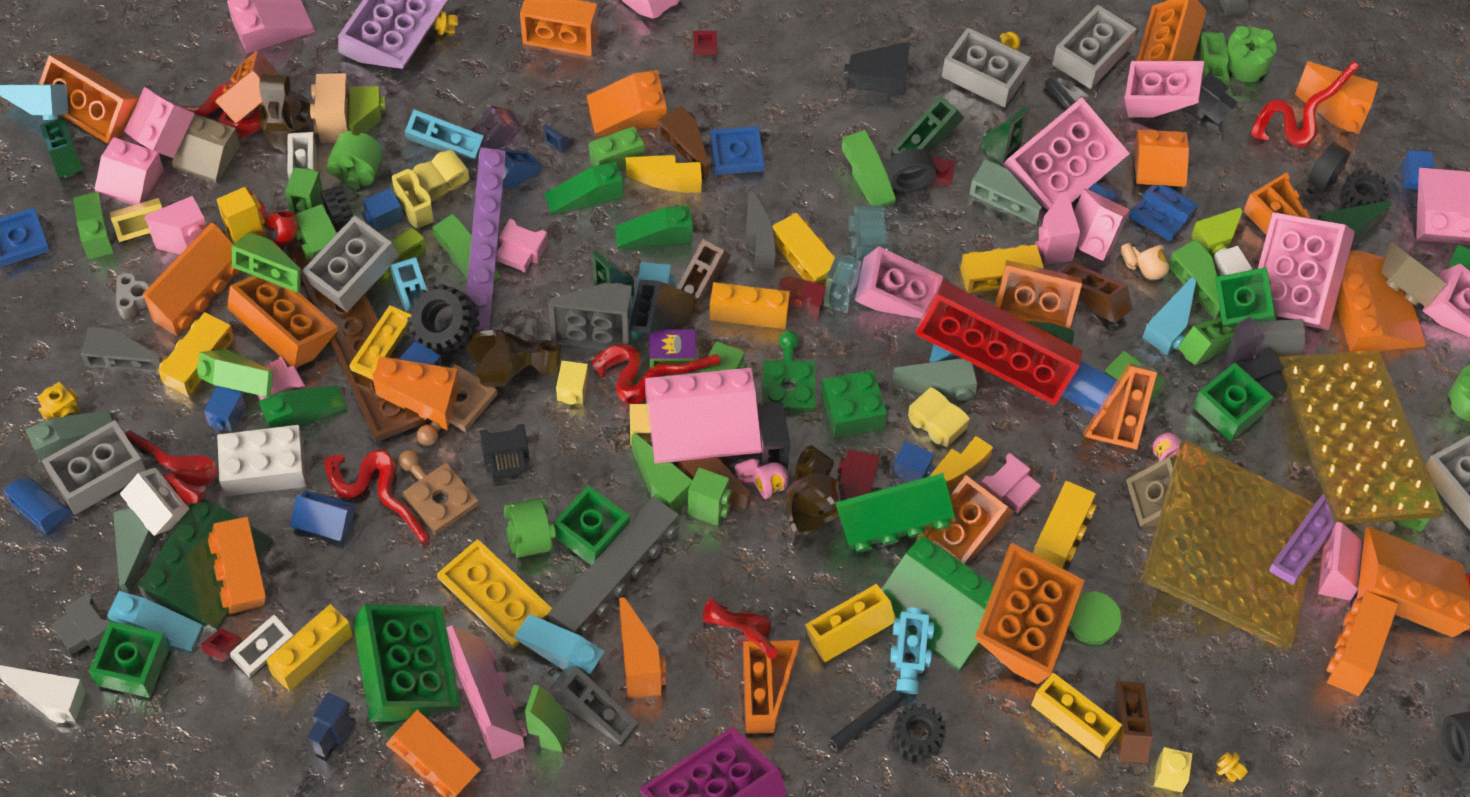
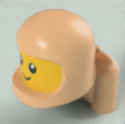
M1130 243L1121 246V254L1129 269L1134 271L1138 265L1143 276L1149 280H1159L1167 275L1170 265L1163 254L1165 251L1163 245L1150 248L1142 253H1139Z

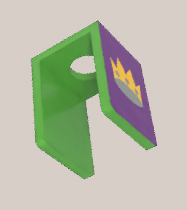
M662 330L653 334L650 333V368L661 363L682 364L695 361V330ZM666 374V375H662L661 377H663V376H673V375H683V374Z

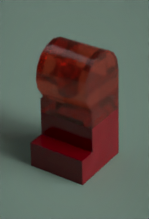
M792 276L781 279L778 290L790 291L789 306L796 305L808 309L809 316L818 319L826 300L827 286Z

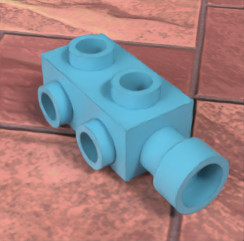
M907 608L906 612H901L899 618H894L893 635L898 636L897 646L892 645L890 662L895 663L894 671H901L900 679H897L896 691L903 694L919 693L920 682L917 681V674H922L924 667H930L931 650H927L926 645L927 639H932L934 622H929V615L923 614V609ZM914 627L917 630V634L909 635L907 628ZM906 654L913 655L914 662H906L904 656Z

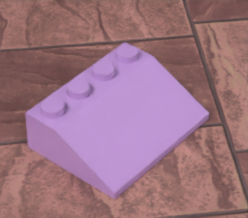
M363 0L338 35V52L360 63L403 69L448 0Z

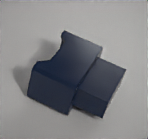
M329 692L326 693L312 715L315 725L307 737L313 746L312 751L323 757L327 756L335 742L340 745L343 743L356 721L355 718H350L349 716L350 703Z

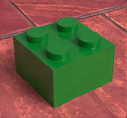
M1233 363L1199 391L1193 408L1232 442L1267 412L1273 396L1236 363Z
M874 370L823 379L821 397L833 439L885 430L887 412Z
M588 485L554 520L555 539L592 565L630 523V515Z
M109 621L89 673L96 686L150 698L170 646L164 633Z

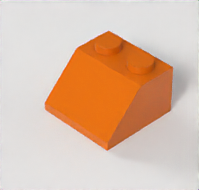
M1138 130L1133 150L1137 184L1186 187L1189 157L1187 132Z

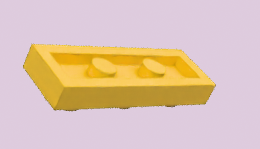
M389 305L350 363L351 370L373 380L379 356L390 357L411 325L407 322V317H411V314Z

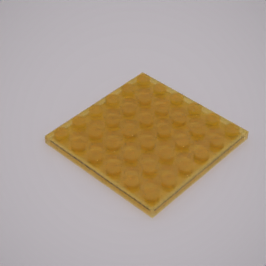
M1184 440L1180 443L1142 581L1284 650H1288L1293 646L1313 558L1294 585L1269 572V570L1315 503L1198 445Z

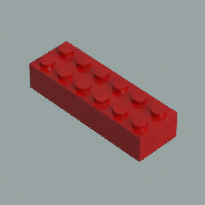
M942 280L920 319L915 335L1053 405H1056L1079 368L1083 353L1082 350L945 280Z

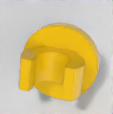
M441 11L434 22V29L437 30L438 35H443L444 31L448 34H454L455 25H458V16H446V12Z
M1007 32L1000 35L1002 44L1017 51L1019 50L1020 38L1015 32Z
M1227 752L1216 762L1218 765L1216 769L1218 775L1225 773L1232 782L1237 778L1241 780L1248 771L1238 762L1240 755L1237 752L1233 754Z

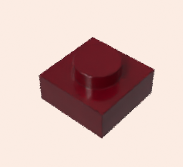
M717 30L693 31V55H717Z
M932 157L936 169V177L932 183L951 186L956 160Z
M221 628L201 643L204 653L224 662L230 657V652L242 643V638Z

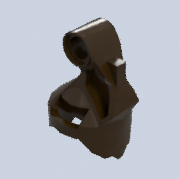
M262 74L259 81V89L264 105L259 112V124L269 143L283 153H288V134L306 133L313 122L310 115V103L301 94L290 92V78L288 75ZM301 113H307L304 122L298 121Z
M487 330L474 334L472 339L466 343V349L471 354V359L477 365L475 374L479 377L480 383L485 387H505L513 376L527 365L535 367L538 372L546 375L556 374L559 371L561 345L554 341L524 340L510 332H504V330Z
M813 445L807 446L801 452L796 464L794 483L787 489V494L784 497L786 500L788 524L796 535L814 533L825 522L837 518L839 513L836 502L846 500L844 486L837 479L828 475L834 465L833 459ZM829 504L835 507L826 513L822 511Z

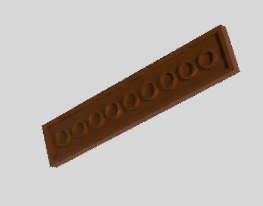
M295 238L293 242L286 246L291 258H296V265L301 269L300 278L312 304L338 326V331L331 338L330 343L375 441L384 440L426 423L425 419L420 417L418 413L408 408L403 409L377 396L373 380L351 370L350 363L379 320L366 293L346 312L310 285L302 270L312 259H306L301 245H304L302 239L297 240ZM392 352L389 358L397 359L394 352Z

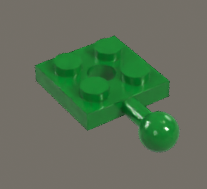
M785 330L778 338V343L783 349V361L763 360V404L766 402L783 403L785 412H815V361H794V349L799 343V338L794 331ZM792 382L796 388L792 391H787L782 388V384Z

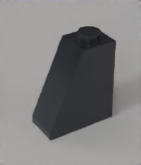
M903 42L851 54L850 64H845L843 78L848 79L847 89L904 95L910 43Z
M639 279L629 330L653 334L691 321L696 295L661 281Z
M774 402L757 405L762 449L761 453H759L760 464L764 466L769 463H780L788 471L790 439L783 403L776 404Z

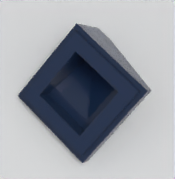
M547 124L543 125L544 142L559 152H565L573 144V141Z

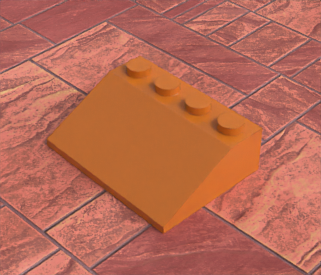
M1358 250L1349 252L1336 301V308L1350 354L1425 347L1426 343L1413 303L1404 297L1407 292L1401 288L1397 292L1385 283L1388 278L1381 273L1385 257Z
M1370 526L1365 528L1357 599L1361 600L1366 591L1398 604L1395 615L1450 637H1455L1470 628V586L1463 564Z
M1011 543L974 638L1011 671L1036 684L1041 683L1052 674L1085 580Z

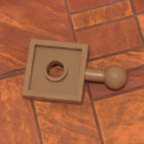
M454 364L452 368L458 369L460 383L458 394H465L467 398L462 402L455 401L450 423L466 432L497 396V389L483 386L479 378ZM433 421L430 425L420 427L417 432L418 441L424 446L433 445L438 439V431L441 429L440 424Z
M405 450L399 455V466L403 470L411 471L419 481L403 491V497L434 535L479 506L476 497L447 463L427 474L419 465V455L413 450ZM437 494H445L448 500L443 504H438L433 501V498Z

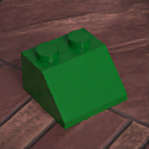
M1267 267L1215 277L1223 327L1250 329L1252 322L1277 321Z

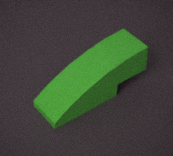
M1200 32L1199 61H1204L1202 81L1210 72L1228 86L1229 74L1227 64L1229 57L1224 33Z
M866 130L843 137L842 151L852 166V175L872 209L875 210L894 203L896 198L890 181Z
M451 214L432 227L434 239L450 255L451 262L467 277L471 234ZM496 268L493 284L501 280V276Z
M533 685L525 709L528 733L539 736L541 747L563 752L571 727L569 719L559 703L540 686Z

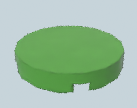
M1097 591L1083 592L1079 595L1068 629L1081 642L1089 645H1101L1117 634L1121 624V611L1116 602L1108 595Z

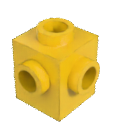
M60 382L46 388L42 394L37 396L41 405L38 410L45 420L81 414L76 403L79 401L77 394L70 387L66 389Z

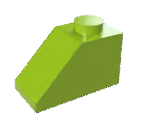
M379 86L350 87L348 128L349 131H353L351 135L359 136L360 132L365 134L381 121L382 111H386V98L381 96Z
M1237 208L1197 221L1191 235L1192 239L1197 240L1202 246L1206 247L1212 257L1219 250L1229 248L1243 212L1242 209Z

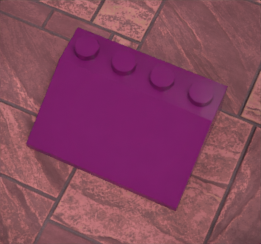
M731 727L639 788L644 797H783L787 794L779 769L734 727Z

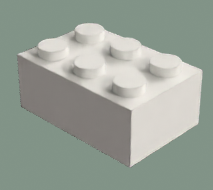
M299 425L217 435L219 482L225 497L306 487L304 444Z

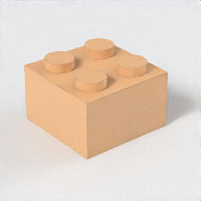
M346 73L316 74V84L311 85L312 99H315V104H310L311 119H314V133L319 134L321 144L335 143L341 133L349 131L350 92Z

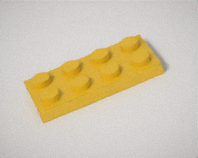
M478 539L437 573L438 579L512 649L521 643L514 636L529 614L545 621L549 618L548 613L552 608Z

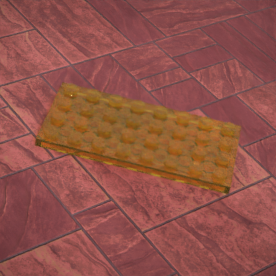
M1379 350L1278 358L1284 368L1281 377L1288 385L1286 391L1335 524L1336 522L1347 525L1438 518L1442 516L1443 507Z

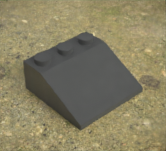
M603 283L549 299L551 341L559 343L561 347L604 351L618 344L630 345L631 331L629 326L632 317V286L622 283Z

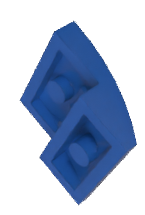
M1152 185L1145 192L1143 199L1131 209L1128 217L1171 242L1190 220L1199 205L1168 186Z

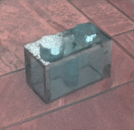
M884 205L854 206L853 215L848 216V230L853 231V237H850V251L855 252V260L858 262L863 261V258L877 247L887 250L888 244Z
M836 254L826 279L824 306L848 313L857 291L861 261L851 256Z

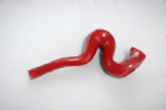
M1352 61L1328 88L1308 99L1304 107L1302 130L1297 128L1292 107L1284 100L1274 99L1268 102L1257 116L1251 130V135L1259 139L1268 140L1269 136L1265 132L1267 123L1274 113L1280 111L1284 116L1286 139L1296 148H1306L1318 134L1316 119L1318 105L1334 96L1360 66L1355 61Z
M226 82L218 86L205 103L200 106L182 107L201 117L210 115L220 107L215 101L225 93L223 91L226 85L231 87L233 82ZM254 108L251 116L243 118L237 123L231 121L232 119L225 111H223L219 118V123L236 129L238 138L248 137L262 129L259 124L260 111L257 108Z
M247 189L250 196L253 195V193ZM258 199L261 207L259 211L265 222L263 225L270 231L278 230V236L273 242L284 252L285 247L296 238L298 219L294 213L285 210L275 211L270 215L265 205ZM292 257L291 260L296 264V258Z
M627 344L614 345L602 351L591 361L597 374L605 378V372L608 368L620 362L630 360L616 383L617 396L627 405L639 404L646 399L645 378L661 377L666 374H685L721 364L718 354L682 364L661 363L650 368L642 379L633 386L632 381L641 364L640 353L635 347Z
M128 430L125 433V436L132 444L152 454L164 467L173 470L165 473L163 477L183 502H200L205 495L206 487L216 481L218 467L211 458L203 455H169L159 446L133 431Z
M376 449L364 457L360 464L357 481L354 484H348L342 478L339 467L345 462L344 455H333L324 459L326 474L333 489L340 497L346 499L354 498L366 489L373 471L378 468L380 470L378 479V495L385 506L398 512L403 517L421 544L430 540V536L409 507L394 498L391 493V486L397 467L387 450Z
M713 597L708 598L703 608V622L739 630L744 633L749 641L758 645L768 658L774 659L777 657L778 652L767 639L772 625L767 617L749 612L727 611L728 607L719 604Z

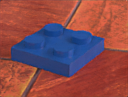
M759 126L710 130L715 175L764 171Z
M35 207L0 218V267L50 251Z

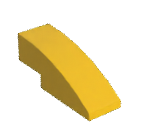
M675 155L626 157V176L633 180L668 191L701 193L702 177L700 162L676 163Z
M975 436L961 454L951 449L930 476L944 473L948 492H950L959 485L965 475L972 478L990 461L993 447Z

